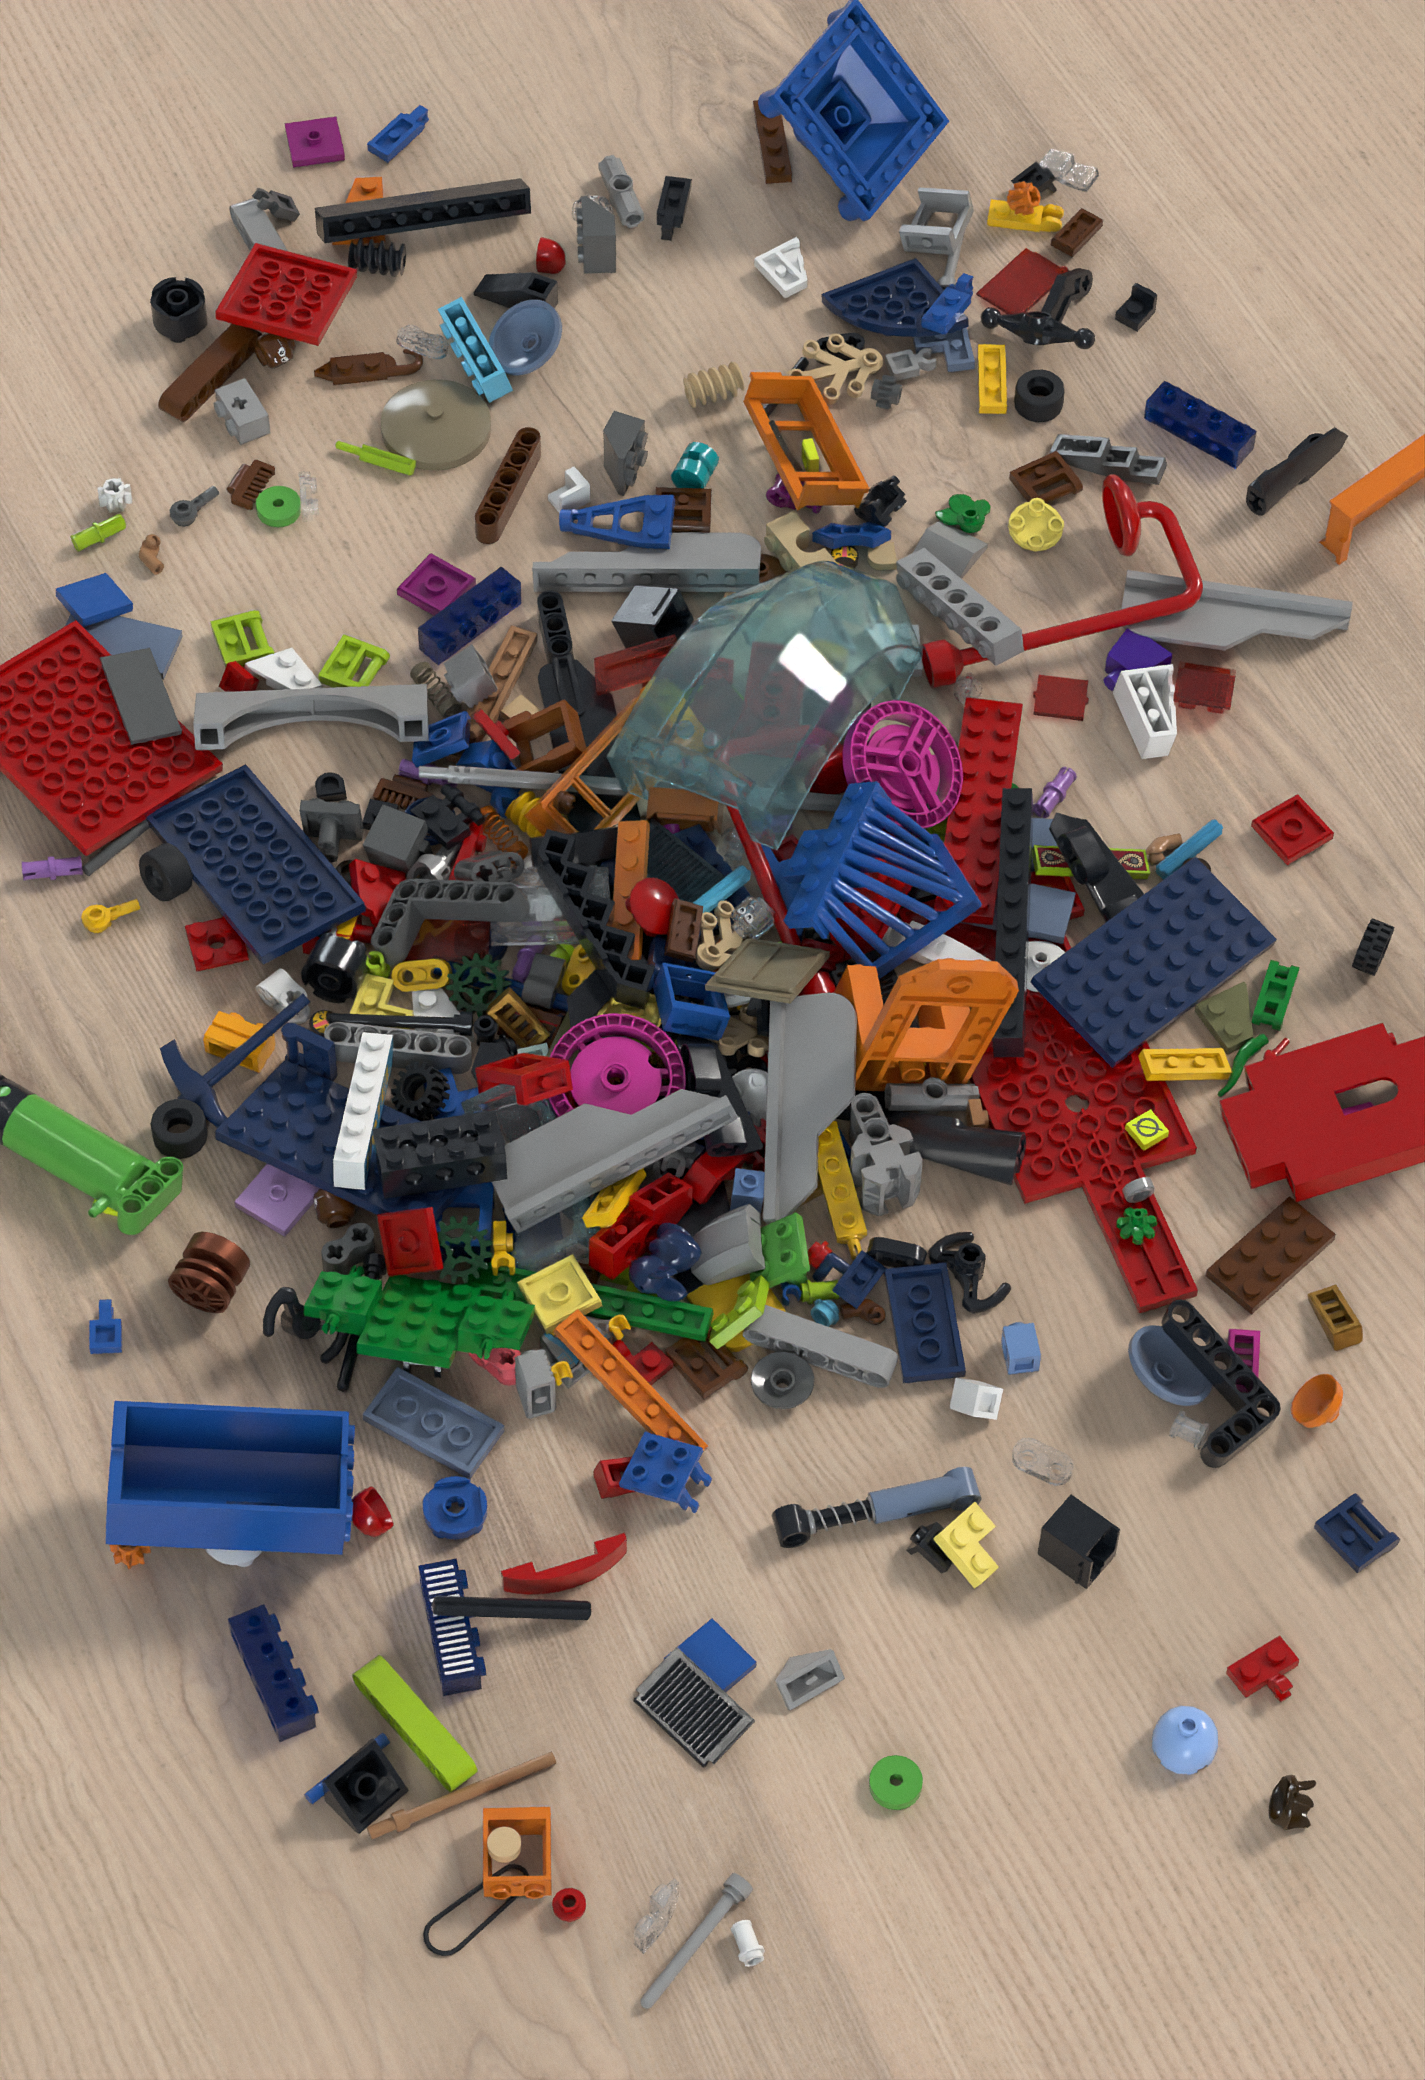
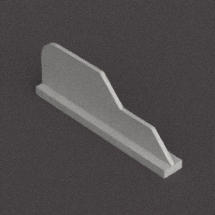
M672 532L670 549L630 546L621 552H569L552 562H533L534 592H544L547 590L556 592H631L635 585L679 589L680 592H759L761 545L757 539L744 533Z
M1127 570L1121 609L1180 595L1186 590L1185 581L1181 577ZM1202 581L1203 592L1201 598L1193 607L1182 612L1123 626L1125 630L1128 628L1132 632L1147 636L1154 641L1225 651L1260 633L1314 640L1334 629L1348 630L1353 602Z
M821 993L796 996L791 1004L770 1001L763 1220L767 1225L791 1215L815 1191L818 1180L819 1135L855 1099L857 1015L850 1001L840 994Z
M680 1089L632 1115L584 1103L506 1144L504 1148L506 1152L507 1179L494 1181L492 1184L501 1200L508 1220L516 1232L520 1233L738 1119V1116L726 1095L717 1098Z

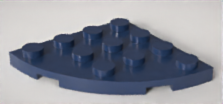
M916 258L821 294L822 303L832 313L859 328L885 336L921 337L941 334L923 328L921 326V318L944 290ZM963 313L948 333H954L957 330L969 327L968 317Z

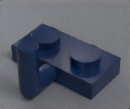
M861 1250L851 1265L835 1253H828L812 1277L816 1282H822L832 1268L836 1269L843 1276L832 1291L857 1309L887 1268L863 1250Z

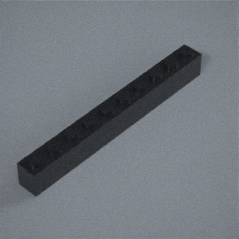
M1032 788L1002 789L995 961L1017 980L1019 992L992 1038L994 1057H1024L1034 814Z

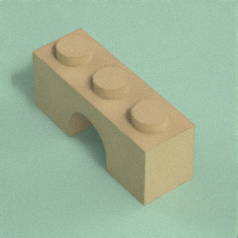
M795 510L766 524L764 542L767 549L776 554L781 566L785 571L788 570L792 574L799 589H804L811 598L839 584L840 566L825 548L812 553L802 551L809 547V528Z

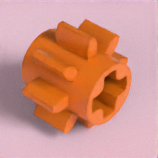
M1025 181L1014 183V190H1009L1007 196L1010 209L1015 211V214L1022 213L1023 216L1033 214V207L1039 206L1040 203L1039 190L1033 186L1032 182L1025 183Z
M109 1545L110 1551L115 1553L113 1555L115 1564L122 1562L127 1565L128 1569L139 1563L144 1565V1553H151L150 1546Z

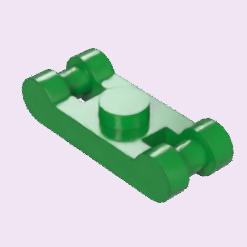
M1270 960L1253 1013L1252 1024L1260 1026L1263 1023L1272 1026L1271 1029L1281 1031L1300 967L1291 965L1289 968L1279 965L1280 962ZM1265 1007L1276 1010L1275 1015L1264 1012Z

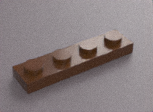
M758 100L753 101V112L765 183L792 182V171L782 114L774 118L765 117L759 109Z

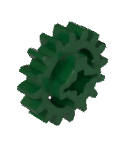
M474 953L473 960L469 956H463V965L459 963L453 964L457 972L456 974L447 975L448 978L453 980V984L446 986V989L453 990L454 995L449 1000L459 1002L456 1007L457 1011L467 1008L466 1012H473V1015L477 1011L479 1018L485 1016V1010H487L488 1005L492 1002H489L488 996L493 990H497L493 998L495 1000L505 991L507 986L513 984L512 981H505V976L510 972L509 970H500L501 960L492 963L491 954H486L482 960L480 953ZM485 967L489 968L497 979L490 977ZM469 968H471L470 975L467 977V979L465 981H461L464 973ZM478 981L491 984V986H486L480 989V991L479 989H474V987H468V985ZM462 992H466L472 998V1003L465 999Z
M451 1216L450 1225L447 1226L443 1221L439 1222L441 1231H437L438 1241L446 1249L447 1259L443 1263L444 1269H441L439 1278L443 1279L449 1274L451 1275V1283H456L458 1277L462 1276L464 1283H468L469 1274L472 1273L474 1277L479 1278L478 1268L488 1269L489 1265L484 1259L493 1257V1253L487 1251L486 1247L492 1245L493 1240L484 1239L488 1230L479 1231L477 1229L479 1225L478 1220L470 1225L468 1224L467 1216H463L461 1223H457L455 1216ZM452 1229H465L463 1234L453 1238L446 1234ZM475 1236L480 1244V1255L473 1250L472 1240ZM462 1241L466 1244L464 1250L468 1252V1255L461 1254L457 1258L453 1255L455 1249L451 1247V1244L458 1245ZM468 1262L473 1265L466 1270H453L457 1263Z

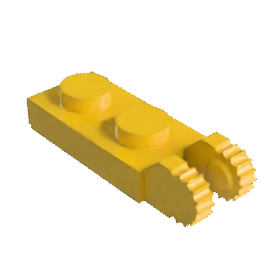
M991 199L987 225L1033 232H1057L1062 228V221L1060 220L1064 216V209L1054 204H1048L1044 207L1039 205L1033 207V214L1023 216L1022 213L1015 214V211L1010 209L1007 201Z

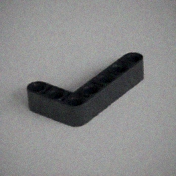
M1175 1300L1169 1305L1162 1318L1163 1330L1237 1412L1214 1430L1201 1447L1200 1456L1203 1463L1208 1467L1219 1468L1272 1426L1280 1414V1403L1191 1303L1185 1300ZM1172 1315H1180L1185 1322H1177ZM1193 1338L1202 1339L1206 1346L1196 1344ZM1214 1361L1223 1362L1227 1369L1218 1368ZM1236 1384L1246 1387L1248 1393L1240 1392L1236 1388ZM1257 1408L1265 1409L1270 1417L1260 1415ZM1234 1426L1242 1427L1247 1435L1238 1434ZM1211 1445L1220 1446L1224 1454L1214 1452Z

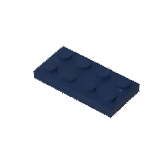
M947 1263L885 1269L884 1277L903 1384L965 1377L966 1368Z

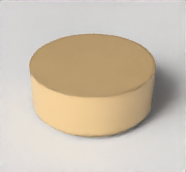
M499 1827L490 1833L487 1839V1848L491 1858L497 1862L507 1863L519 1856L521 1852V1838L516 1830L510 1827Z

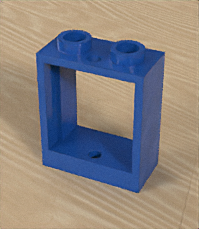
M662 963L653 989L663 1031L717 1041L722 1038L730 1019L724 993L705 990V984L716 972ZM674 994L703 999L705 1006L676 1001Z

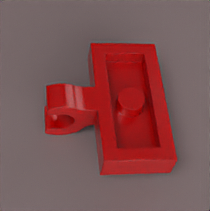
M616 1340L612 1344L651 1386L673 1368V1361L653 1342L649 1343L635 1356L631 1354L623 1341Z
M1279 1635L1228 1666L1226 1674L1245 1698L1267 1685L1278 1701L1282 1702L1292 1695L1289 1690L1293 1688L1292 1683L1284 1674L1297 1667L1300 1659Z

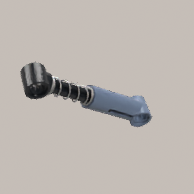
M958 1467L948 1471L942 1477L869 1492L866 1500L863 1501L856 1499L854 1503L850 1504L842 1502L840 1506L836 1507L828 1505L826 1509L822 1510L817 1508L805 1510L799 1504H788L776 1509L771 1516L780 1546L783 1548H795L808 1542L811 1537L810 1535L815 1534L820 1529L828 1531V1528L834 1526L842 1528L843 1524L852 1522L856 1525L857 1521L866 1519L870 1522L871 1518L875 1524L947 1508L962 1511L974 1502L978 1505L982 1498L972 1468Z

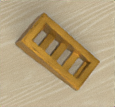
M510 987L488 1005L487 1014L521 1048L539 1045L550 1036V1032ZM509 1002L511 1006L502 1013L500 1009ZM518 1011L520 1015L510 1022L508 1018ZM526 1020L529 1024L519 1032L516 1028ZM535 1029L537 1033L526 1041L524 1037Z
M1336 1284L1308 1294V1300L1328 1341L1335 1351L1363 1341L1362 1325ZM1335 1299V1302L1322 1306V1303Z

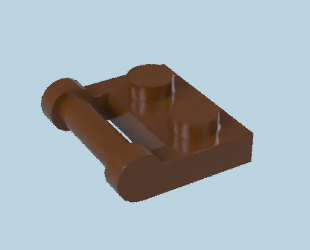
M1057 451L1010 471L1009 475L1010 481L1027 502H1030L1033 498H1041L1048 504L1070 493L1076 494L1083 490L1081 480ZM1063 479L1066 482L1065 484L1057 488H1054L1044 494L1038 495L1036 493L1037 491L1044 489L1052 484H1055Z
M656 487V495H674V516L702 517V521L673 520L672 531L710 533L712 489Z
M711 1325L705 1342L727 1366L724 1370L700 1345L704 1341L683 1337L665 1349V1354L673 1361L675 1368L703 1400L732 1380L741 1378L748 1371V1366L744 1361L738 1360L725 1345L717 1349L709 1342L712 1330Z

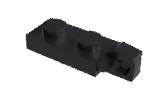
M665 176L657 209V225L662 226V240L672 241L674 227L681 228V224H683L692 187V179Z

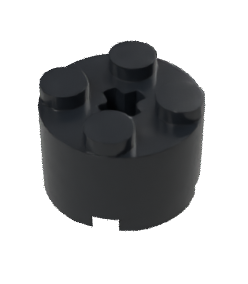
M171 277L155 285L152 290L150 303L154 327L161 335L170 338L175 343H181L186 338L195 336L207 326L205 296L203 288L199 283L190 278H185V281L176 280V277Z
M332 933L322 934L321 938L315 942L302 968L301 979L304 985L307 986L309 983L314 988L313 994L327 1002L340 1004L345 1003L348 998L354 999L369 970L366 966L367 949L359 941H350L346 938L335 936Z

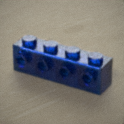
M1165 380L1146 400L1144 419L1235 469L1254 449L1256 430Z
M501 566L418 627L419 650L437 665H440L522 604L521 582Z
M263 1604L229 1618L228 1624L232 1639L279 1742L315 1728V1714L319 1713L316 1701L312 1694L309 1696L305 1694L303 1689L306 1686L305 1678L299 1667L293 1668L290 1660L294 1656L288 1641L282 1642L278 1635V1632H281V1627L275 1613L269 1615Z

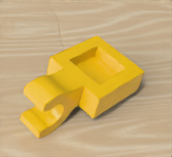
M494 1221L492 1273L494 1276H498V1268L507 1266L509 1267L510 1275H514L516 1271L515 1259L512 1255L508 1254V1252L514 1251L513 1233H507L506 1221Z

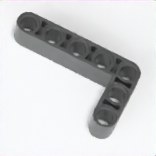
M406 879L395 887L375 929L371 942L374 948L382 953L384 961L388 965L393 966L401 963L408 956L424 919L517 922L528 914L530 906L517 886L511 882Z

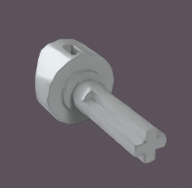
M464 840L449 850L442 846L436 855H421L408 871L407 879L448 880L451 874L449 865L459 854Z

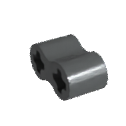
M536 953L523 987L521 1000L524 1003L552 1009L559 986L564 977L566 960Z
M355 1223L347 1229L346 1234L342 1238L327 1242L321 1250L323 1271H333L348 1275L352 1266L364 1262L366 1254L375 1253L372 1228L365 1223Z

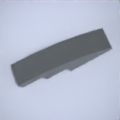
M1058 434L1050 450V453L1057 451L1068 465L1103 476L1115 474L1122 480L1159 485L1167 467L1165 457L1141 456L1138 453L1137 447L1111 446L1110 439L1106 437Z

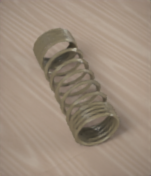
M428 662L416 664L410 672V677L416 684H421L428 680L432 673H434V677L425 684L431 683L435 678L439 679L436 684L427 689L429 691L427 695L442 717L446 719L458 714L462 707L461 703L453 697L448 687H444L445 683L440 682L441 678L436 676V672L433 671ZM424 669H426V671L423 674L418 676ZM438 684H443L442 688L438 689L434 694H430L431 690L437 687ZM443 689H447L445 694L439 699L434 700L435 695ZM447 694H451L450 698L442 702L441 705H438L441 699H443Z

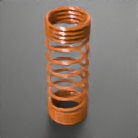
M487 805L480 808L484 816L489 813L483 824V831L485 834H488V838L502 852L504 850H507L506 852H518L517 854L524 859L528 853V847L522 841H518L517 835L513 836L514 831L509 830L508 825H504L505 821L500 820V815L497 814L492 806ZM496 816H497V817H498L497 821H496L494 824H492L491 826L487 827L488 825H490V824L495 820V818H496ZM498 822H503L499 829L490 833L491 829ZM507 827L505 833L495 838L499 830ZM512 832V835L506 841L499 843L504 835ZM514 837L517 838L511 846L504 848L509 840Z

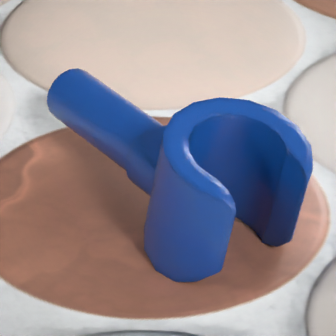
M787 1282L780 1284L783 1291L781 1297L783 1305L789 1306L787 1294L795 1295L797 1301H800L801 1290L799 1287L790 1285Z

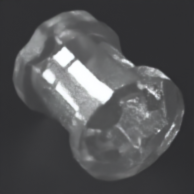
M1180 1411L1171 1427L1169 1436L1172 1438L1178 1436L1194 1444V1448L1199 1450L1209 1433L1211 1424L1207 1422L1202 1424L1187 1417L1186 1412Z

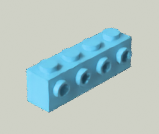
M460 297L439 308V314L444 322L439 326L446 339H453L454 342L450 343L457 358L463 357L464 361L461 362V365L467 376H474L475 380L471 382L478 395L484 394L490 403L513 391L504 369L463 298Z

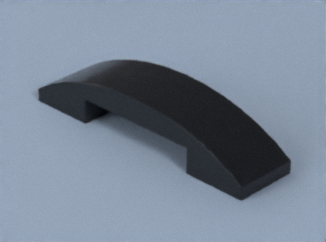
M618 824L613 825V827L568 833V835L576 837L573 863L615 858ZM544 836L529 838L533 868L538 866V851Z

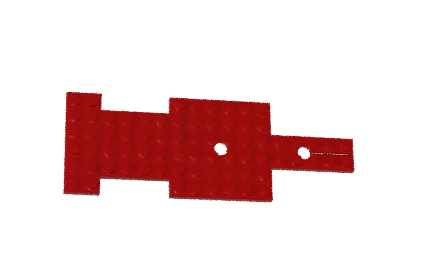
M1035 871L1031 872L1032 884L1075 892L1076 895L1070 920L1084 916L1085 909L1069 876L1035 875ZM936 899L922 903L934 909ZM905 907L899 909L897 917L908 924L911 921L922 925L930 922L927 918ZM959 922L944 933V935L968 946L989 960L995 961L996 930ZM1066 935L1063 944L1046 941L1057 945L1064 952L1071 949ZM1029 937V942L1046 941ZM1027 989L1024 1057H994L991 1040L969 1079L971 1084L978 1086L982 1109L987 1110L991 1129L1024 1132L1026 1134V1150L1020 1172L1014 1173V1181L1024 1204L1082 1187L1139 1313L1170 1305L1175 1300H1186L1196 1297L1198 1294L1197 1286L1154 1193L1145 1200L1130 1203L1127 1202L1122 1191L1128 1183L1146 1177L1143 1169L1194 1155L1197 1150L1166 1081L1146 1080L1138 1056L1142 1049H1150L1148 1043L1143 1044L1112 1068L1040 992ZM1072 1095H1077L1080 1099L1087 1100L1089 1106L1086 1110L1082 1108L1080 1112H1074L1067 1108L1065 1104L1066 1099ZM1151 1109L1169 1130L1167 1138L1143 1151L1125 1130L1126 1123ZM1126 1208H1143L1147 1210L1148 1216L1156 1217L1157 1226L1152 1227L1155 1231L1154 1238L1148 1239L1143 1236V1243L1140 1246V1244L1136 1245L1133 1243V1236H1130L1128 1239H1123L1120 1236L1121 1229L1116 1227V1222L1118 1218L1124 1217Z

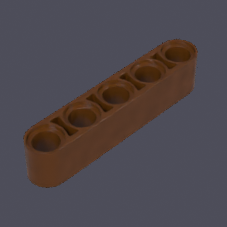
M231 324L162 393L158 402L159 409L182 422L187 421L215 393V389L220 388L255 353L253 347L256 346L257 337L261 336L262 333L255 329Z
M525 427L516 433L475 513L476 539L483 544H493L499 540L541 458V436L537 429Z

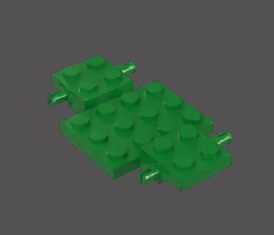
M357 1265L352 1266L349 1275L333 1271H321L304 1304V1316L320 1318L325 1321L322 1326V1331L325 1334H328L330 1330V1335L334 1334L335 1331L360 1335L357 1342V1354L450 1369L457 1351L477 1354L480 1359L484 1356V1360L490 1357V1353L494 1348L520 1350L535 1316V1305L514 1301L516 1293L511 1289L509 1294V1289L503 1291L501 1299H495L490 1296H481V1288L470 1287L466 1284L456 1285L439 1282L434 1279L424 1280L407 1275L389 1276L382 1290V1281L362 1276L364 1269L361 1266L357 1268Z

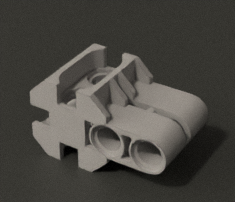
M860 1093L855 1096L851 1103L849 1139L852 1145L850 1172L855 1188L862 1186L861 1199H859L860 1206L866 1212L881 1216L888 1214L884 1200L898 1197L902 1209L911 1207L920 1193L922 1157L919 1152L909 1154L910 1142L913 1141L910 1131L895 1124L889 1125L876 1097L872 1094Z

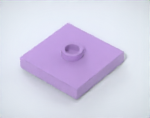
M266 1164L236 1199L235 1207L285 1237L314 1203L313 1196L321 1188Z

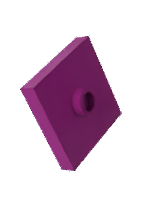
M336 116L284 123L293 168L345 160Z
M430 553L397 588V595L443 620L476 585V578Z

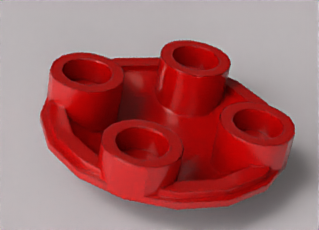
M645 878L637 882L633 887L630 896L625 901V906L634 917L636 923L644 930L645 934L655 937L667 934L672 902L675 898H679L675 890L665 881L658 878Z

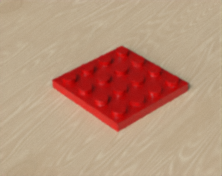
M255 243L216 309V320L319 346L357 278V269Z

